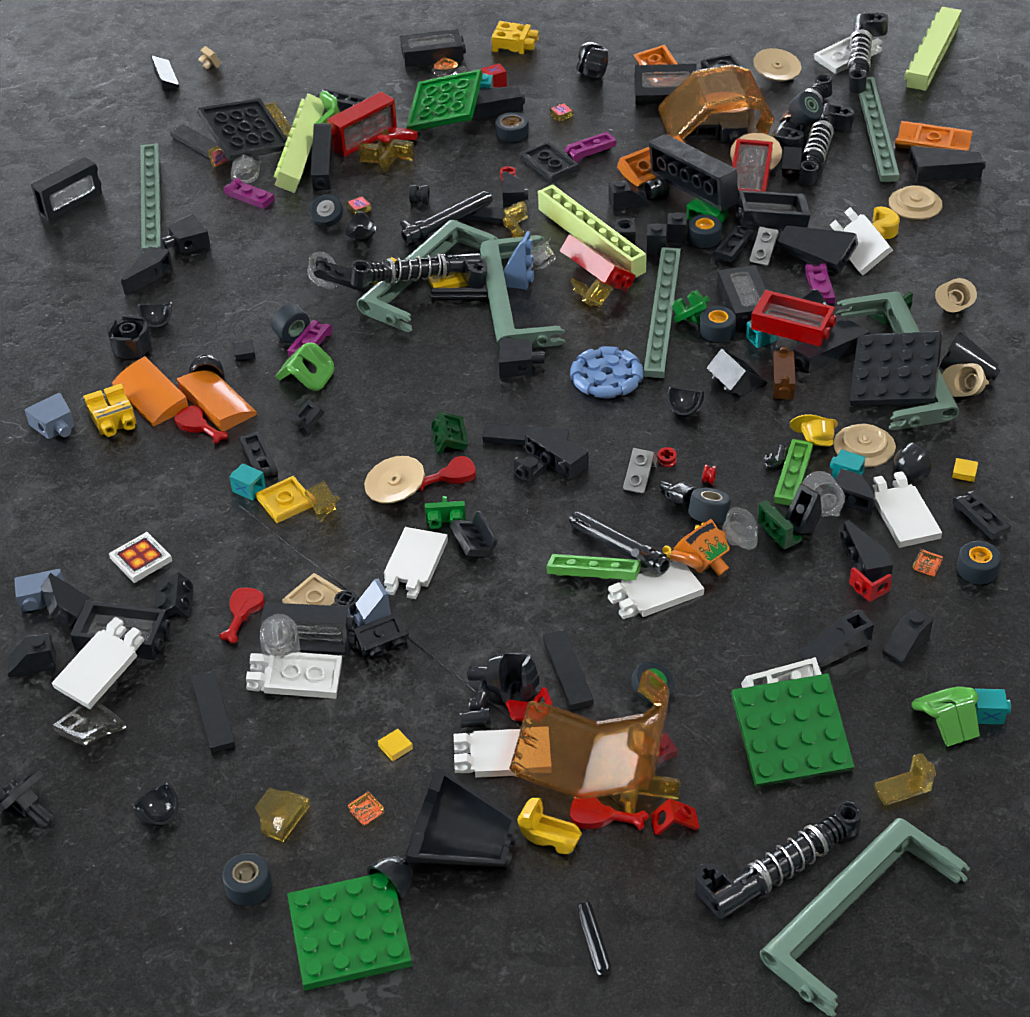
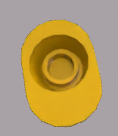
M811 414L797 416L791 420L790 428L795 432L803 434L807 442H812L813 446L833 445L834 429L838 425L836 420Z

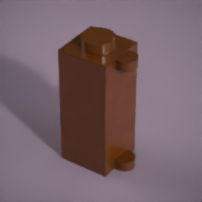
M784 346L780 348V351H773V399H794V351H788V348Z

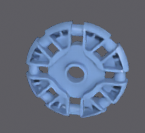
M601 346L597 350L589 349L584 351L572 363L570 369L571 379L580 391L603 399L615 398L617 395L624 396L631 393L638 387V383H641L644 375L643 365L633 353L628 350L621 351L618 347Z

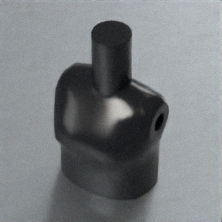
M662 481L659 485L660 489L665 490V496L675 505H689L691 494L697 489L684 481L675 484Z

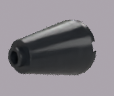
M961 332L954 338L939 368L946 370L948 367L956 364L975 363L982 367L989 382L991 379L995 381L1001 371L998 369L999 364Z

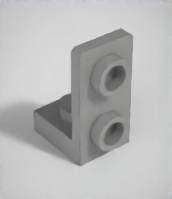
M764 227L759 228L750 263L763 266L769 265L774 245L779 246L777 242L778 230Z
M633 448L623 485L624 490L641 494L645 493L651 466L655 467L657 462L654 452Z

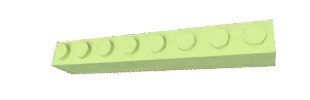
M942 7L940 12L936 13L935 21H932L931 27L928 28L927 34L923 38L922 45H919L918 53H915L914 59L910 63L909 70H906L904 80H907L906 87L927 90L959 26L962 10Z
M307 93L306 99L301 100L274 177L277 178L275 186L293 193L297 189L313 143L314 124L322 117L324 111L321 99Z
M550 185L538 191L539 210L573 236L594 245L634 273L636 277L646 273V253L556 186Z

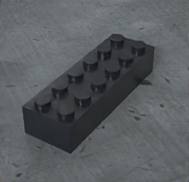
M667 134L649 141L652 175L658 178L664 177L667 183L720 211L739 203L737 169Z

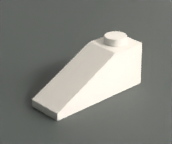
M815 657L746 676L741 685L742 688L821 675Z

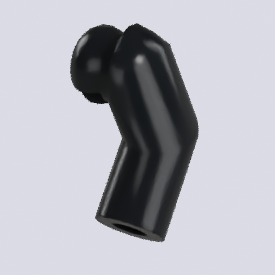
M785 445L778 446L776 456L770 453V457L765 455V465L772 469L783 465L787 457L788 447Z
M487 681L480 683L477 698L469 699L470 711L481 710V707L485 708L490 696Z

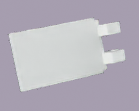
M851 36L815 53L814 60L835 74L847 69ZM878 38L872 40L871 56L882 51V48L878 46L882 44V41Z
M850 207L845 211V214L852 221L843 229L835 220L830 226L834 231L853 232L857 235L859 244L851 255L850 260L858 271L864 275L891 253L893 249L864 214L858 216Z
M903 472L894 473L896 480L893 481L894 488L887 489V483L882 476L874 477L873 481L876 484L872 485L875 494L874 504L899 548L941 539L942 531L916 487L912 486V484L908 485L907 477Z
M405 527L384 571V586H387L386 592L394 595L399 582L407 583L406 590H409L407 598L416 599L421 586L428 587L448 542L447 534Z
M671 562L667 572L662 575L646 571L638 574L636 580H621V583L618 582L608 587L611 593L608 595V599L612 604L619 602L621 607L619 614L623 619L636 616L638 613L645 617L704 595V588L687 565L679 562Z
M115 617L107 625L106 630L98 631L52 682L53 687L88 709H91L137 657L135 651L144 641V638L140 636L142 634L141 631L133 627L125 635L124 641L121 640L120 637L126 631V627L122 626L124 624L122 620Z
M271 650L270 656L267 654L251 653L250 672H247L246 676L247 690L258 692L261 690L269 694L337 698L342 656Z
M548 728L474 731L470 735L467 733L454 734V752L462 753L454 754L455 773L475 772V777L551 774Z

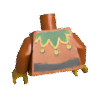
M712 519L706 523L702 522L701 526L695 525V530L683 537L673 548L672 552L669 546L662 548V552L667 555L670 561L683 563L694 568L699 573L711 567L718 576H721L729 569L722 560L730 550L726 534L717 528Z

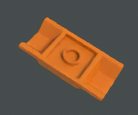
M901 121L899 135L895 140V147L910 149L911 146L969 151L973 131Z

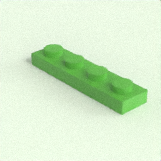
M792 439L774 495V503L791 505L799 485L803 483L813 450L812 442Z
M552 554L546 567L547 574H556L558 576L571 575L581 578L598 577L601 579L612 578L630 581L637 579L641 563L640 560Z

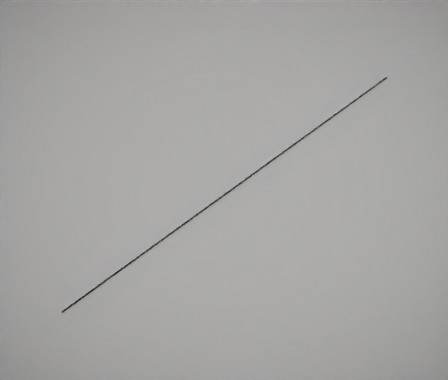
M246 510V512H248V513H249L250 515H252L255 519H257L259 522H261L264 526H266L268 529H270L273 533H275L277 536H279V535H278L276 532H274L271 528H269V527H268L267 525H265L262 521H260V520H259L258 518H256L253 514H251L248 510ZM279 536V538H281V539H282L283 541H285L288 545H290L292 548H294L297 552H299L303 557H305L307 560H309L311 563H313L316 567H318V568H319L321 571H323L326 575H328L330 578H332L334 581H336V583H338V584H339L340 586H342L344 589L348 590V589L345 588L342 584H340L337 580H335L333 577H331L328 573H326L323 569H321V568H320L319 566H317L314 562H312L309 558H307L304 554H302V553H301L300 551H298L295 547H293L291 544H289L285 539H283L281 536ZM408 637V639H409L411 642H413L415 645H417L419 648H421V650H423L425 653H427L429 656H431L434 660H436L438 663H440V665H442V666H443L444 668H446L449 672H451L453 675H455L457 678H459V680H461L463 683H465L466 685H468V687H470L472 690H474L476 693H478V691H476L474 688H472V687H471L469 684H467L464 680H462L460 677H458L455 673H453L450 669H448L445 665H443L441 662H439L436 658H434V657H433L432 655H430L426 650H424L422 647H420L417 643H415L413 640H411V639ZM488 700V702H489L492 706H494L495 708H497L501 713H503L506 717H508L510 720H512L511 717H509L507 714H505L502 710H500L497 706H495L493 703H491V702ZM512 720V721H513L515 724H517L520 728L525 729V728H523L521 725H519L516 721ZM549 748V750H550L552 753H554L557 757H559L562 761H564V762H565L566 764H568L571 768H573L576 772H578L581 776H583L585 779H587L590 783H592L595 787H597V788H598L600 791H602L605 795H607L609 798H611L614 802H616V803H617L619 806H621L624 810H626L627 812L631 813V812L628 811L625 807H623L620 803H618L615 799H613L610 795H608L605 791H603L601 788H599L596 784H594L591 780H589L586 776H584L582 773H580L577 769H575L572 765H570L569 763H567L564 759H562L559 755H557L554 751H552V750Z

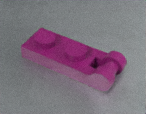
M604 132L567 145L565 152L575 162H579L582 157L615 147L616 139L610 133Z
M235 178L232 184L224 187L226 195L262 209L275 200L273 193L243 183L239 178Z
M826 263L819 264V266L806 265L805 271L811 291L813 289L819 290L827 304H834L835 294L827 273Z
M313 320L287 350L288 356L290 357L305 343H315L319 346L326 336L331 335L333 326L327 323L323 325L320 321Z

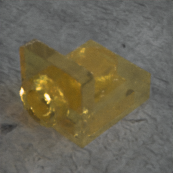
M325 481L304 492L318 515L322 512L328 514L337 508L336 504L340 500L338 495L333 496Z

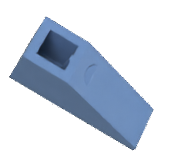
M530 231L526 232L505 267L506 287L527 290L529 283L533 282L534 271H531L534 257L531 255L533 240L530 239Z

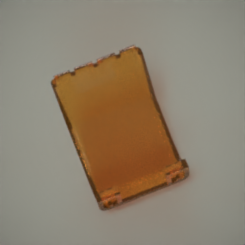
M732 64L693 71L660 103L658 108L667 134L671 137L679 135L682 140L711 113L744 107L759 110L762 115L756 127L759 133L767 135L774 121V115L751 70Z
M646 670L641 675L638 692L654 703L655 706L643 714L602 721H594L543 702L538 704L534 701L528 702L509 769L517 777L578 799L634 791L654 778L656 774L668 714L670 693L667 684L651 670Z

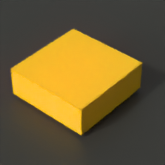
M956 458L952 478L974 482L978 462Z
M399 729L378 740V746L392 762L413 749L412 743Z

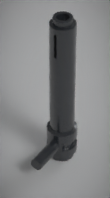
M483 191L423 221L419 220L413 225L406 220H402L400 225L404 228L401 231L404 242L407 245L410 243L415 244L418 242V239L423 240L427 238L429 234L440 229L449 220H460L490 205L493 201L492 195L488 191Z
M574 512L570 516L569 522L573 528L633 560H640L641 567L648 568L650 572L662 575L669 569L670 559L665 553L657 551L649 545H643L582 512Z

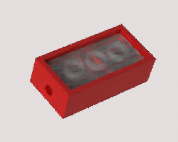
M379 92L328 118V123H332L335 152L346 157L378 140L379 135H387L391 133L392 129L397 128L395 99L383 92Z
M737 139L732 167L737 169L738 191L767 192L773 142Z

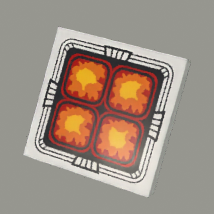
M148 532L109 553L110 559L133 583L172 562L171 555Z

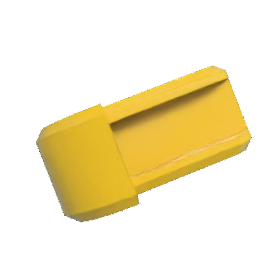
M875 207L872 225L884 239L894 238L898 234L899 216L887 207Z
M531 798L528 800L517 819L522 834L536 845L554 846L557 853H572L582 835L579 827L573 823L544 815L542 813L541 798Z

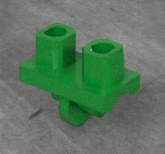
M695 290L687 296L691 304L686 305L682 298L673 302L672 308L675 312L673 319L676 323L686 318L688 323L700 324V315L704 311L703 309L707 307L706 303L710 299L707 295L703 297L698 290Z
M442 496V502L425 503L426 524H429L431 529H437L445 522H450L451 526L453 520L466 521L465 501L447 502V496Z

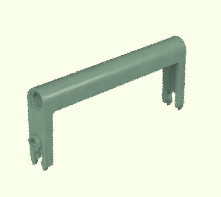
M449 220L407 257H410V259H416L417 256L426 258L427 255L436 257L437 254L446 253L458 242L480 250V245L484 241L498 238L458 221ZM409 279L407 282L399 280L397 283L391 284L384 281L378 282L357 300V307L363 314L400 330L411 332L412 326L400 321V319L406 322L411 321V314L388 303L414 280Z
M534 235L530 236V239L533 240V243H539L544 237ZM523 237L484 241L480 245V253L487 266L485 281L498 347L500 348V338L530 340L533 343V348L558 346L565 343V340L560 337L550 338L554 334L560 335L565 333V330L561 329L560 326L514 328L501 259L510 258ZM533 247L531 255L541 254L544 247Z
M898 291L850 298L837 303L839 306H843V308L850 307L847 310L842 309L836 312V315L838 314L844 318L884 313L895 333L920 332L902 294ZM940 370L938 371L935 403L894 411L893 416L890 418L895 422H891L890 426H888L890 430L947 422L958 416L959 408Z
M895 819L760 951L761 960L770 970L797 990L805 1001L812 1002L831 1017L836 1016L834 1010L838 1006L835 1001L838 996L795 960L905 851L911 852L955 883H958L960 880L964 882L967 880V877L961 872L962 870L967 872L970 870L965 862L952 854L947 847L941 846L904 819Z

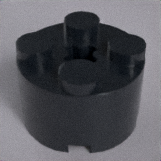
M136 315L123 316V320L118 322L115 319L107 328L114 357L134 360L143 358L144 354L151 348L147 323L144 322L142 317Z

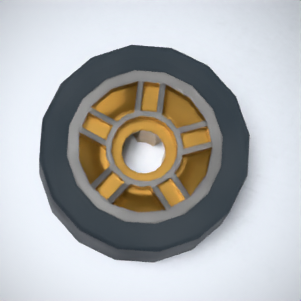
M505 113L500 115L495 121L496 135L503 141H520L527 137L529 133L528 119L520 113Z

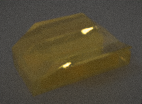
M269 788L255 806L261 820V832L284 842L311 805L310 798L291 791Z

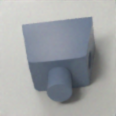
M60 392L24 409L29 425L46 438L51 439L59 434L62 437H67L71 433V428L74 427L70 409Z

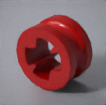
M506 166L500 169V179L502 181L503 172H508L516 177V169L514 167Z
M665 447L658 451L657 461L660 466L672 467L676 464L677 453L673 448Z
M705 464L702 475L703 484L709 482L710 485H714L717 466L710 468L709 465Z

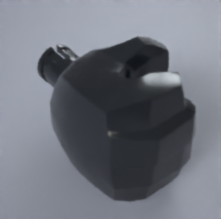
M594 42L583 44L578 52L580 62L577 63L576 69L581 74L594 78L604 76L608 65V50Z
M528 653L495 655L490 658L487 666L469 665L467 670L469 681H487L488 690L499 694L504 704H506L507 700L512 699V695L515 692H520L522 701L529 700L535 694L536 688L540 684L535 662Z

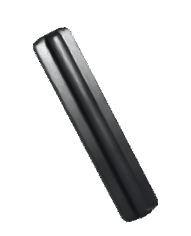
M487 288L431 289L432 299H487L488 297Z
M588 901L579 903L577 911L597 974L599 976L608 975L612 971V966L592 904Z

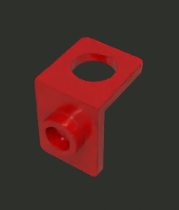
M855 567L851 569L850 585L869 602L890 591L892 575L888 574L872 583ZM885 583V586L880 591H877L880 585Z
M542 687L533 702L507 700L506 705L512 720L540 724L553 703L547 688ZM544 697L545 705L543 710H541L540 702L541 699Z
M670 798L651 813L653 829L656 835L663 833L675 822L694 830L700 828L695 809ZM665 811L666 820L662 825H659V817Z

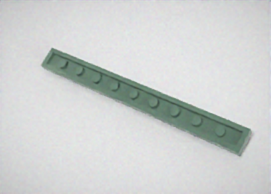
M867 77L866 91L858 94L880 182L899 181V172L874 77Z
M158 143L140 145L142 253L149 246L162 249Z
M662 247L644 365V377L664 378L673 314L672 304L675 299L681 254L680 248Z

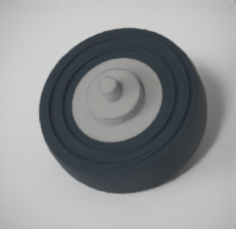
M324 194L313 201L310 213L315 223L323 227H330L341 220L344 209L341 201L336 196Z

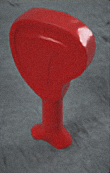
M394 128L391 130V134L379 135L378 140L386 144L394 140H416L418 132L407 128Z
M188 406L175 415V424L183 431L191 433L205 432L213 437L214 444H218L221 440L228 438L226 431H217L207 424L203 411L199 406Z
M456 457L438 473L424 477L423 483L418 490L423 491L425 486L439 481L450 484L472 481L476 477L475 465L468 457Z
M245 587L236 589L232 593L230 611L234 619L229 629L219 634L221 640H228L231 644L238 642L236 634L241 623L246 621L250 614L259 611L264 606L265 598L261 591Z
M588 793L577 795L571 804L570 810L571 823L581 829H597L613 821L632 823L638 830H642L644 822L649 818V814L645 810L638 813L617 811L611 806L603 805L594 795Z

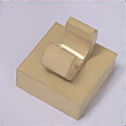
M206 46L201 49L203 55L199 58V61L204 63L202 66L205 69H209L211 65L216 68L221 65L215 52Z

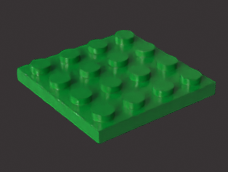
M481 69L418 82L406 128L419 131L472 120L483 77Z
M828 673L732 690L731 695L755 787L854 769L855 766Z
M378 873L287 893L304 991L412 967L396 888L385 874Z

